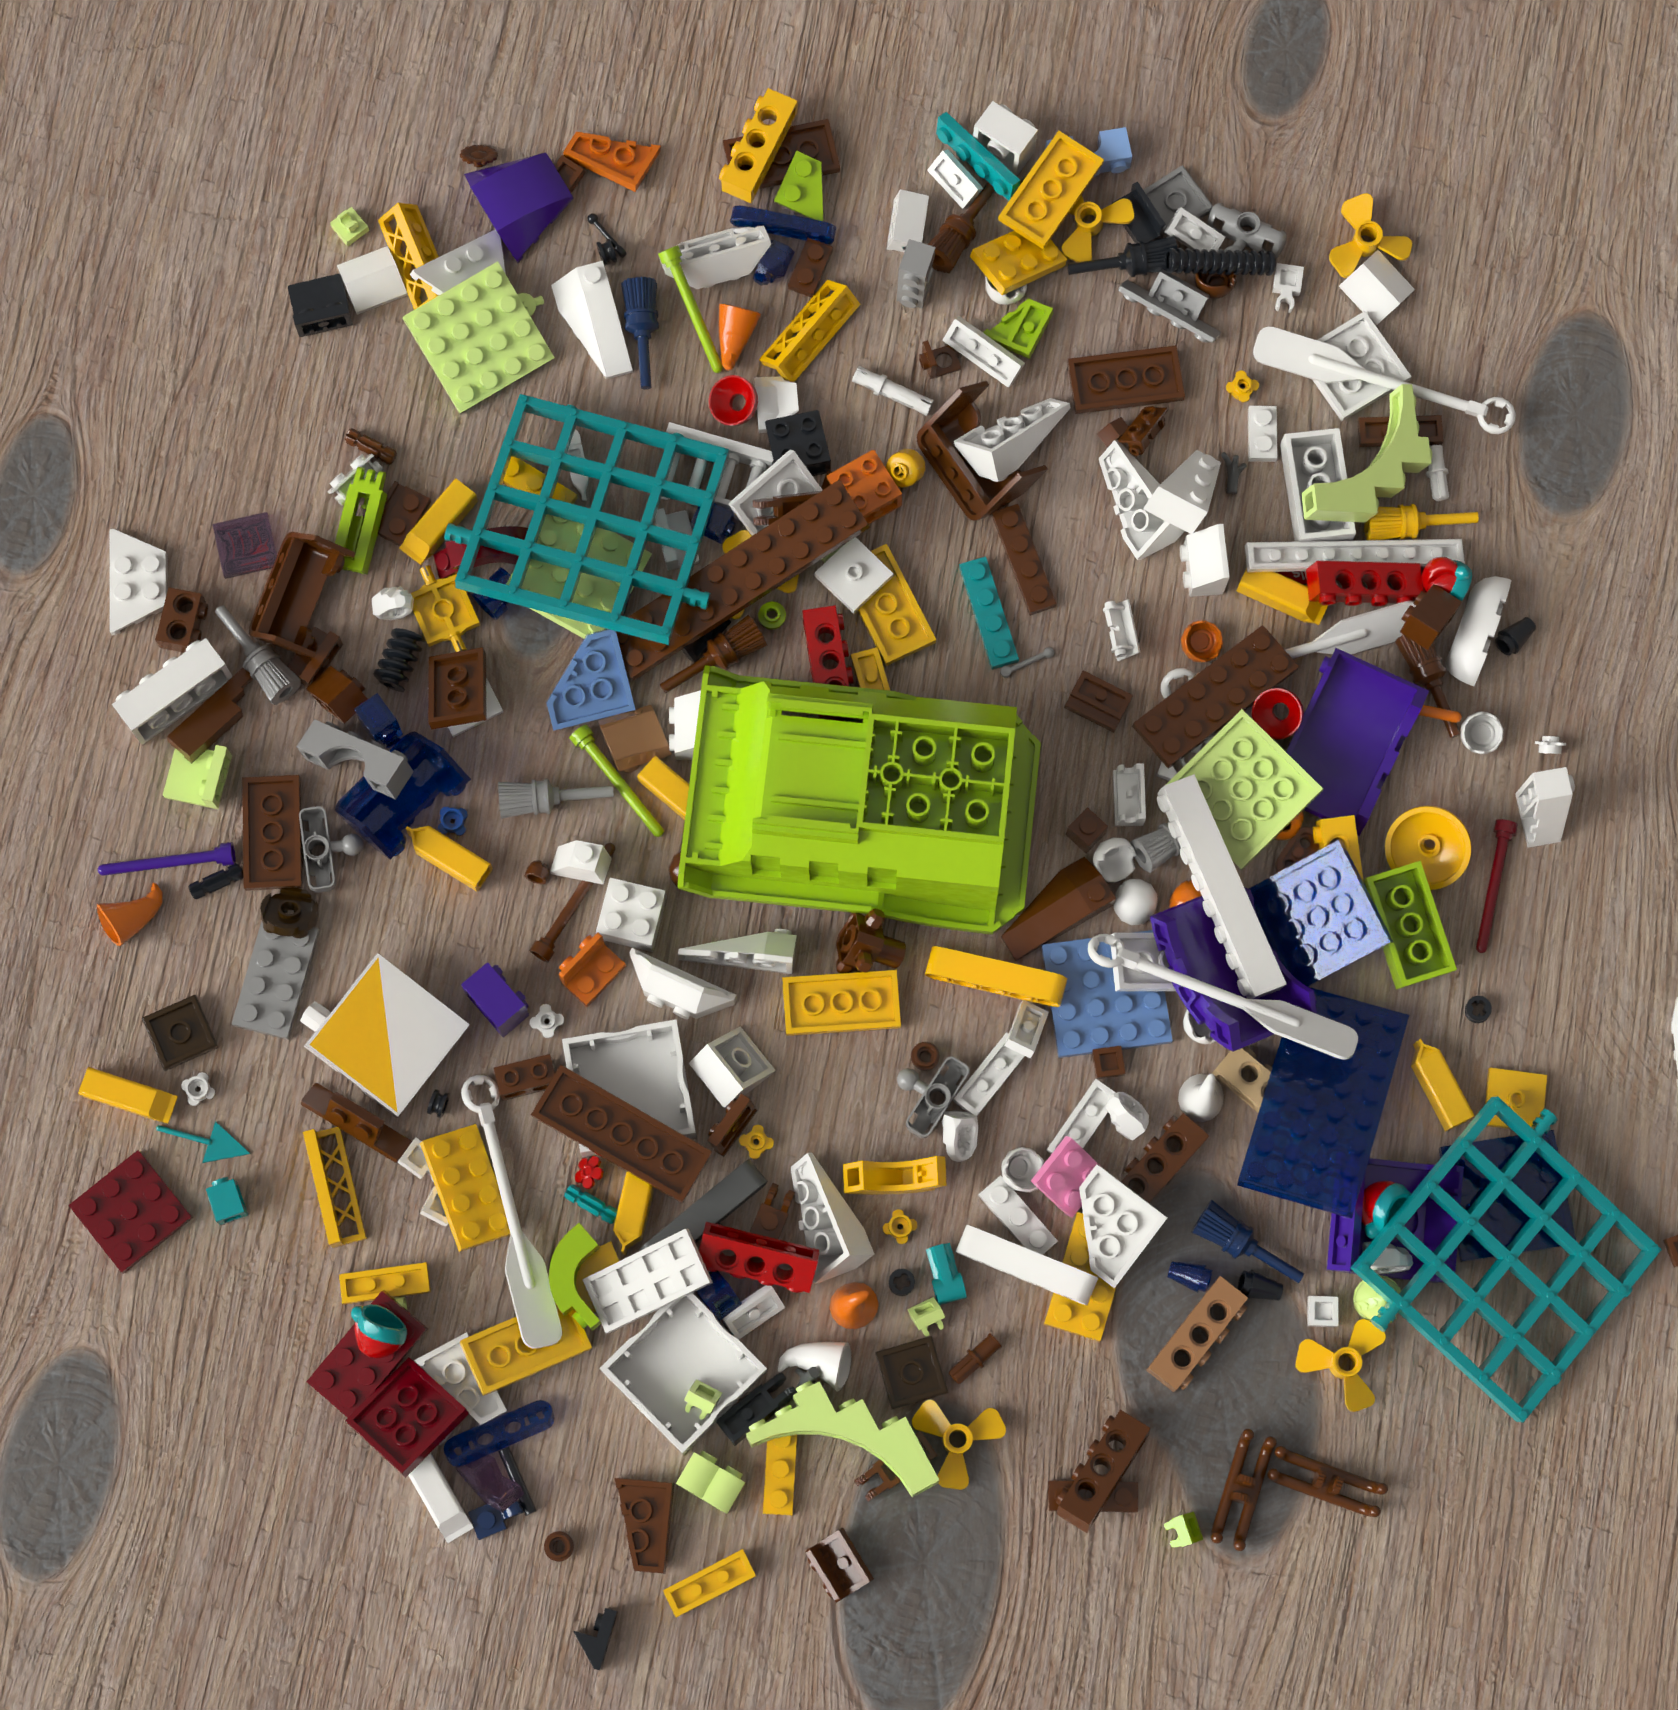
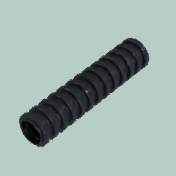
M1169 248L1165 256V267L1168 273H1173L1175 270L1176 273L1184 271L1186 274L1191 271L1193 274H1197L1199 271L1201 274H1206L1208 271L1209 274H1215V272L1223 274L1225 272L1226 275H1230L1233 272L1234 275H1238L1241 272L1242 275H1247L1249 272L1250 275H1256L1257 273L1259 276H1262L1265 273L1267 276H1271L1275 271L1276 258L1272 251H1267V253L1259 251L1257 253V251L1252 250L1249 253L1248 250H1244L1241 253L1240 250H1235L1234 252L1226 250L1224 252L1223 249H1220L1216 252L1215 249H1211L1208 252L1207 249H1202L1200 252L1199 249H1193L1192 251L1187 248L1183 251L1182 248H1178L1175 251L1174 248Z

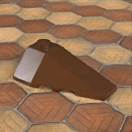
M1083 857L1061 869L1004 932L1001 938L1014 960L1017 961L1040 948L1043 944L1049 943L1112 907L1116 897L1102 874Z

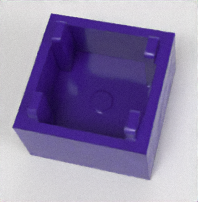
M487 962L464 981L461 986L466 996L504 1038L529 1016L527 1011L529 1005L521 991L514 993L505 983L506 978L502 975L503 971L498 965L492 967Z

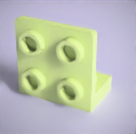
M216 745L214 751L207 749L192 764L175 749L163 791L164 798L218 809L232 759L228 748Z

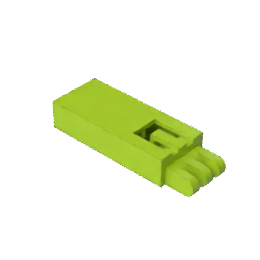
M358 467L353 484H349L335 544L356 553L354 558L343 557L345 558V563L342 570L368 574L387 494L383 491L386 472L379 471L376 481H374L375 470L368 469L364 479L365 468ZM360 498H365L364 504L361 505V509L366 510L365 517L356 516Z

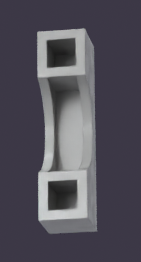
M314 719L296 746L307 761L327 770L345 760L355 759L365 762L363 776L372 789L394 799L398 797L414 772L407 762L408 758L401 752L396 750L393 752L387 751L381 744L373 740L370 743L366 742L355 732L348 731V733H345L329 721L322 723Z

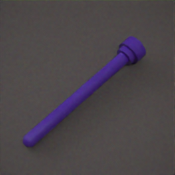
M233 842L220 843L219 847H215V850L102 864L98 867V873L105 876L214 861L217 864L222 863L223 866H228L236 863L235 848Z

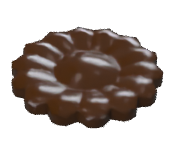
M484 145L467 146L461 150L460 154L462 161L474 164L475 167H483L487 163H493L498 157V153L494 148Z

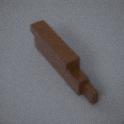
M244 668L239 670L167 736L168 742L184 755V758L191 764L243 717L242 709L236 703L245 695L243 688L253 680L250 673Z

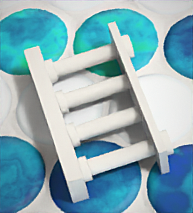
M669 422L666 433H679L685 438L729 449L727 464L712 509L734 515V518L740 521L728 505L731 500L725 499L735 465L740 462L750 465V468H752L746 485L748 487L762 472H765L774 464L772 452ZM676 452L667 481H673L681 456L680 453ZM697 458L689 487L699 489L707 460ZM661 497V499H665V500L670 499V498H666V497Z

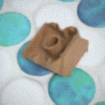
M652 705L598 721L618 771L630 773L637 770L641 764L650 762L654 756L663 760L664 757L672 755Z

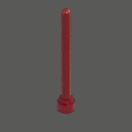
M1497 819L1495 821L1493 832L1496 833L1495 838L1498 840L1476 943V950L1479 953L1487 951L1508 844L1517 833L1518 824L1510 820Z

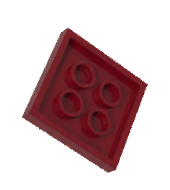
M139 1150L68 1205L123 1274L193 1218Z
M408 1357L345 1421L406 1478L463 1421L469 1412Z

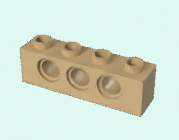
M1245 1046L1234 1052L1230 1051L1212 1074L1299 1148H1302L1327 1119L1322 1115L1324 1111L1312 1101L1308 1103L1300 1097V1090L1289 1082L1285 1084L1277 1078L1279 1076L1278 1072L1270 1065L1265 1064L1263 1066L1255 1059L1256 1054ZM1241 1070H1252L1255 1074V1081H1245L1241 1076ZM1267 1087L1275 1089L1278 1095L1277 1100L1270 1101L1266 1099L1263 1093L1264 1089ZM1288 1106L1296 1107L1300 1112V1118L1296 1120L1289 1118L1286 1114V1108Z

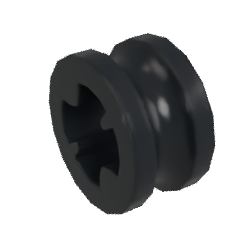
M606 239V242L603 244L600 242L596 243L604 266L609 261L617 262L610 239Z
M1483 996L1472 997L1465 1006V1015L1468 1020L1478 1024L1486 1021L1492 1011L1491 1003ZM1476 1003V1006L1481 1003L1484 1006L1482 1011L1485 1015L1481 1016L1480 1013L1478 1016L1473 1015L1472 1011L1474 1008L1471 1005Z
M435 1089L429 1101L427 1114L436 1113L438 1118H442L446 1111L450 1094L445 1093L442 1095L439 1093V1090Z
M907 1269L895 1270L889 1278V1288L897 1296L908 1295L912 1292L915 1285L913 1274ZM901 1275L907 1276L906 1281H910V1286H904L902 1290H898L896 1288L897 1283H893L894 1278H900Z

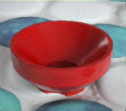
M730 375L721 378L712 387L709 395L711 414L718 422L728 426H739L749 421L755 414L758 405L756 389L747 379L741 376ZM743 395L746 401L745 406L742 410L736 411L733 408V400L736 396Z
M1270 688L1262 692L1252 706V719L1272 739H1284L1291 736L1298 730L1303 721L1304 710L1300 699L1292 691L1285 688ZM1277 703L1287 705L1289 709L1287 718L1280 719L1276 717L1274 706Z

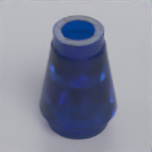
M1172 1261L1167 1278L1173 1279L1197 1293L1199 1291L1207 1292L1213 1270L1207 1269L1206 1265Z

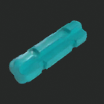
M574 1184L567 1188L564 1195L567 1200L572 1203L577 1202L579 1207L597 1217L601 1216V1219L609 1224L614 1223L617 1209L610 1205L607 1207L605 1202L586 1191L584 1193L581 1192V1188Z

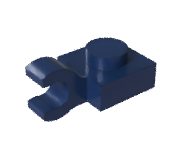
M493 1501L468 1512L478 1540L506 1530L507 1526L504 1520L524 1513L520 1501L513 1502L502 1508L499 1507L497 1501Z

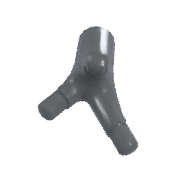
M1223 452L1221 457L1225 461L1228 473L1226 493L1237 494L1239 475L1247 465L1242 463L1238 466V455H1234L1233 461H1231L1229 456Z
M811 1367L807 1372H804L797 1368L795 1372L800 1376V1381L796 1388L808 1381H812L813 1384L817 1383L815 1379L820 1375L819 1369Z

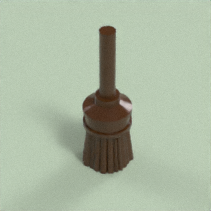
M989 182L966 213L960 214V216L956 214L949 215L945 223L940 227L939 233L927 244L936 247L935 258L932 264L934 270L937 269V271L950 274L963 250L967 249L970 242L976 237L973 220L995 191Z
M747 615L724 634L719 633L714 639H709L707 641L708 651L703 653V658L659 684L665 694L702 672L705 665L718 666L728 670L731 665L739 663L738 659L768 646L754 620Z
M1405 635L1398 637L1395 643L1410 667L1409 673L1413 676L1414 684L1425 686L1427 690L1431 691L1437 708L1451 710L1441 688L1443 685L1441 679L1446 674L1447 669L1443 666L1442 657L1437 655L1435 644L1433 643L1430 649L1426 650ZM1443 720L1450 738L1460 735L1457 723Z

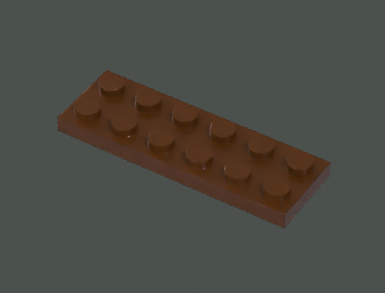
M1262 625L1136 720L1132 727L1169 769L1223 728L1241 709L1245 711L1253 705L1256 698L1262 692L1275 688L1295 673L1299 666Z
M562 1065L558 1068L531 1113L533 1118L682 1204L712 1155V1151Z

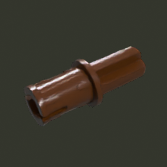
M989 1333L973 1350L968 1349L966 1351L968 1354L949 1370V1375L956 1383L961 1384L979 1367L983 1368V1363L997 1350L1002 1348L1001 1344Z

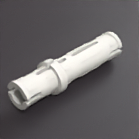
M860 365L858 366L852 382L874 391L873 394L877 396L881 394L925 416L929 414L934 402L933 399L887 379L888 376L884 374L880 376Z

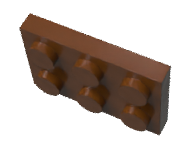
M484 648L430 656L428 723L431 730L487 720L486 653Z

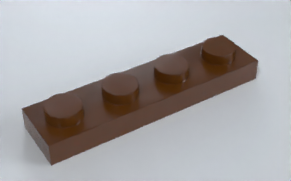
M1019 504L993 512L994 524L1029 615L1031 616L1056 607L1057 603Z

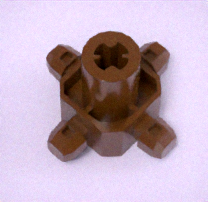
M875 908L869 911L866 916L860 913H851L839 932L836 941L838 953L836 970L838 973H850L854 967L866 973L874 962L895 969L901 965L906 952V944L903 941L883 934L882 925L885 921V916L882 910Z

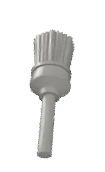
M224 605L218 607L215 613L245 649L244 654L247 657L243 663L245 670L249 671L250 676L259 682L273 705H278L288 700L300 688L301 679L281 661V657L274 652V648L270 644L260 646L258 643H254Z
M548 779L532 780V783L498 782L501 819L533 812L534 815H538V813L550 814L554 805L560 804V801L614 797L613 786L559 790V787H553Z
M1169 820L1167 823L1159 825L1158 830L1130 841L1136 852L1134 858L1139 866L1149 873L1153 872L1172 856L1180 855L1181 846L1177 838H1173L1169 831Z

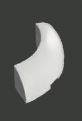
M1497 576L1484 578L1476 583L1469 593L1459 628L1445 661V666L1451 675L1471 686H1475L1491 642L1487 637L1493 638L1498 627L1503 608L1502 603L1505 604L1511 584L1510 579Z

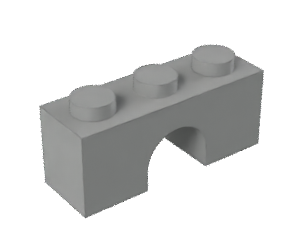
M911 239L908 240L899 267L896 301H899L908 308H923L933 278V269L931 267L935 258L936 247Z

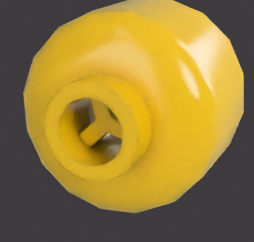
M902 449L888 459L885 467L898 487H909L917 483L923 477L926 470L922 455L913 449Z

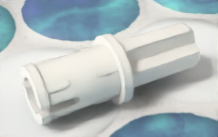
M1432 445L1429 446L1432 450V460L1428 466L1426 476L1430 478L1432 498L1436 501H1442L1449 497L1446 478L1449 472L1444 464L1443 446Z

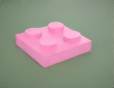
M1065 1136L1032 1178L1031 1182L1061 1211L1073 1218L1082 1206L1079 1187L1098 1163L1072 1138Z

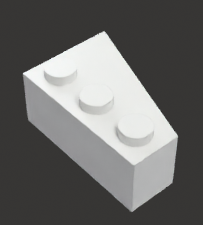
M1196 450L1158 486L1143 509L1193 534L1208 513L1221 462L1211 455Z
M1566 767L1532 773L1515 793L1528 848L1561 842L1573 796L1572 792L1575 790L1573 777L1568 775Z

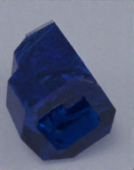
M770 240L771 245L761 258L753 276L757 284L761 286L773 283L775 279L785 276L795 254V251L790 246L777 240Z

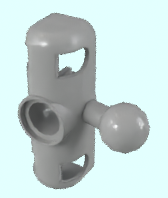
M1217 203L1213 206L1208 216L1207 225L1226 238L1235 241L1234 245L1227 247L1224 252L1226 250H1232L1233 252L1240 250L1242 253L1246 246L1257 252L1265 251L1267 253L1262 248L1264 240H1267L1274 244L1272 252L1275 258H1277L1286 245L1287 234L1285 231L1282 230L1280 232L1273 229L1272 225L1261 221L1253 212L1243 213L1234 208H1226L1223 203ZM1215 218L1225 222L1222 230L1213 226ZM1249 226L1253 228V230L1247 232L1244 231L1242 227Z
M321 806L304 808L299 813L308 885L314 892H329L336 886L333 852L343 851L347 855L354 856L362 851L364 843L357 834H348L342 840L331 841L325 809ZM324 818H325V826H326L325 829H324V826H323V819H324ZM302 821H308L310 832L304 830ZM316 845L325 846L324 853L319 856L312 855V849ZM330 873H332V878H333L332 883H331V879H330ZM310 875L316 876L317 886L311 885Z
M953 1056L946 1058L929 1085L919 1080V1075L914 1069L906 1068L898 1073L897 1083L901 1089L906 1091L916 1090L922 1094L906 1120V1127L912 1134L922 1139L930 1136L968 1077L969 1067ZM946 1064L949 1067V1069L947 1070L945 1075L942 1076L940 1072ZM962 1075L964 1078L958 1086L956 1083ZM933 1092H940L945 1096V1102L941 1105H935L930 1101L929 1096ZM915 1112L918 1115V1117L916 1118L914 1123L911 1124L909 1120ZM930 1123L933 1124L930 1131L925 1133Z

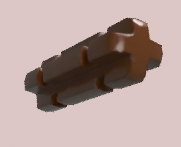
M353 428L348 430L345 436L347 444L353 447L357 446L359 450L367 454H373V457L377 459L380 457L381 461L388 465H391L396 459L397 453L395 449L389 446L384 447L383 443L365 434L362 436L361 432Z

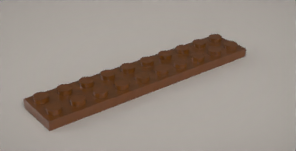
M840 479L690 577L687 588H695L701 592H710L708 607L705 610L682 602L669 645L616 631L624 666L631 679L636 680L681 651L688 644L695 642L869 529V524ZM662 594L628 618L663 626L672 596Z

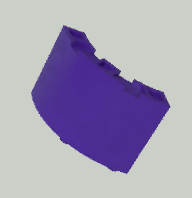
M1335 648L1331 658L1325 656L1318 670L1323 675L1304 712L1301 726L1294 733L1286 753L1323 788V791L1304 811L1321 819L1355 815L1357 835L1360 836L1382 791L1381 788L1400 753L1399 750L1423 707L1429 690Z
M1245 888V891L1255 911L1254 897L1251 893V890ZM1202 896L1150 916L1158 951L1164 950L1169 963L1167 968L1247 999L1239 991L1237 985L1239 979L1235 970H1232L1226 961L1227 952L1223 943H1219L1215 936L1214 928L1216 926L1212 917H1208L1204 911V899ZM1271 948L1287 985L1276 992L1258 999L1284 1001L1317 1014V999L1314 990L1298 981L1278 959L1277 953ZM1172 982L1180 999L1199 1025L1205 1023L1211 1030L1210 1036L1230 1051L1234 1052L1274 1035V1033L1266 1029L1243 1009Z

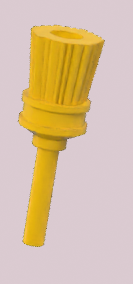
M1400 504L1397 507L1379 506L1378 513L1364 523L1366 540H1386L1397 537L1399 539L1408 537L1415 539L1420 529H1426L1427 526L1478 523L1479 517L1478 512L1426 515L1425 512H1419L1415 504L1407 506Z

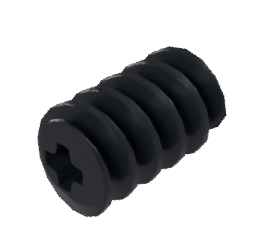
M395 628L391 631L393 638L388 639L386 643L390 649H384L382 652L385 659H379L378 666L381 669H375L373 675L382 685L398 692H404L405 689L399 685V682H409V678L403 673L404 671L413 672L414 669L408 665V661H418V658L412 652H421L422 648L416 643L417 641L426 642V640L413 631Z

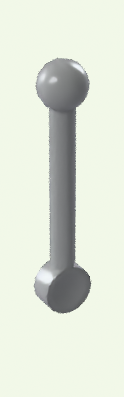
M1047 647L1044 652L1011 667L1003 666L1000 674L1002 677L1008 678L1011 672L1045 657L1051 658L1055 652L1053 648Z

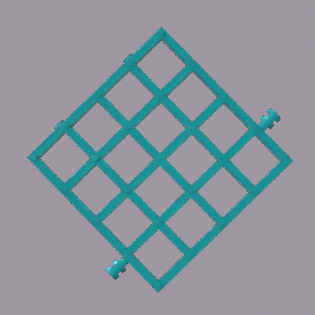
M520 394L473 530L448 523L445 531L444 540L467 545L455 579L456 588L669 645L682 602L705 610L709 604L710 592H701L695 588H687L727 464L729 449L685 438L679 433L670 434L583 411L573 405L565 406ZM526 413L564 422L555 451L517 441ZM576 426L614 436L605 464L567 454ZM626 439L664 449L656 477L617 467ZM676 452L714 462L706 491L667 481ZM511 456L549 466L540 495L502 485ZM561 470L600 480L591 508L552 499ZM611 483L650 493L641 522L602 512ZM661 497L700 506L692 535L652 525ZM496 501L534 511L525 540L486 530ZM546 514L585 524L576 553L537 544ZM596 528L635 538L626 567L587 557ZM647 541L686 551L677 581L638 571ZM480 546L519 556L509 585L471 575ZM531 559L570 569L560 599L521 589ZM581 573L621 583L611 613L572 603ZM632 586L672 596L663 626L623 616Z
M1497 1096L1491 1097L1350 1269L1387 1302L1384 1307H1380L1378 1315H1374L1370 1320L1376 1328L1385 1332L1388 1329V1324L1392 1323L1396 1319L1395 1315L1399 1313L1516 1422L1524 1423L1548 1391L1561 1381V1375L1620 1301L1632 1292V1286L1662 1249L1542 1138L1544 1133L1547 1134L1549 1132L1550 1126L1558 1121L1551 1111L1543 1109L1539 1113L1540 1117H1536L1532 1122V1127H1530ZM1495 1115L1524 1141L1501 1170L1472 1144ZM1534 1152L1540 1155L1563 1177L1540 1207L1511 1181ZM1462 1155L1491 1181L1467 1211L1438 1185ZM1574 1188L1602 1213L1579 1243L1551 1218ZM1501 1192L1530 1218L1507 1247L1501 1244L1478 1222ZM1428 1196L1457 1222L1434 1252L1404 1226ZM1613 1225L1641 1250L1619 1279L1614 1277L1590 1254ZM1541 1229L1569 1254L1546 1284L1518 1259ZM1468 1233L1497 1259L1473 1289L1444 1263ZM1394 1237L1424 1263L1399 1294L1370 1268ZM1580 1266L1608 1290V1293L1585 1321L1557 1296ZM1507 1270L1514 1274L1536 1295L1513 1325L1508 1323L1484 1300ZM1434 1274L1463 1299V1302L1439 1331L1410 1305ZM1547 1307L1575 1331V1334L1552 1362L1524 1337ZM1474 1311L1503 1336L1479 1367L1450 1342ZM1514 1348L1542 1373L1519 1404L1490 1379Z

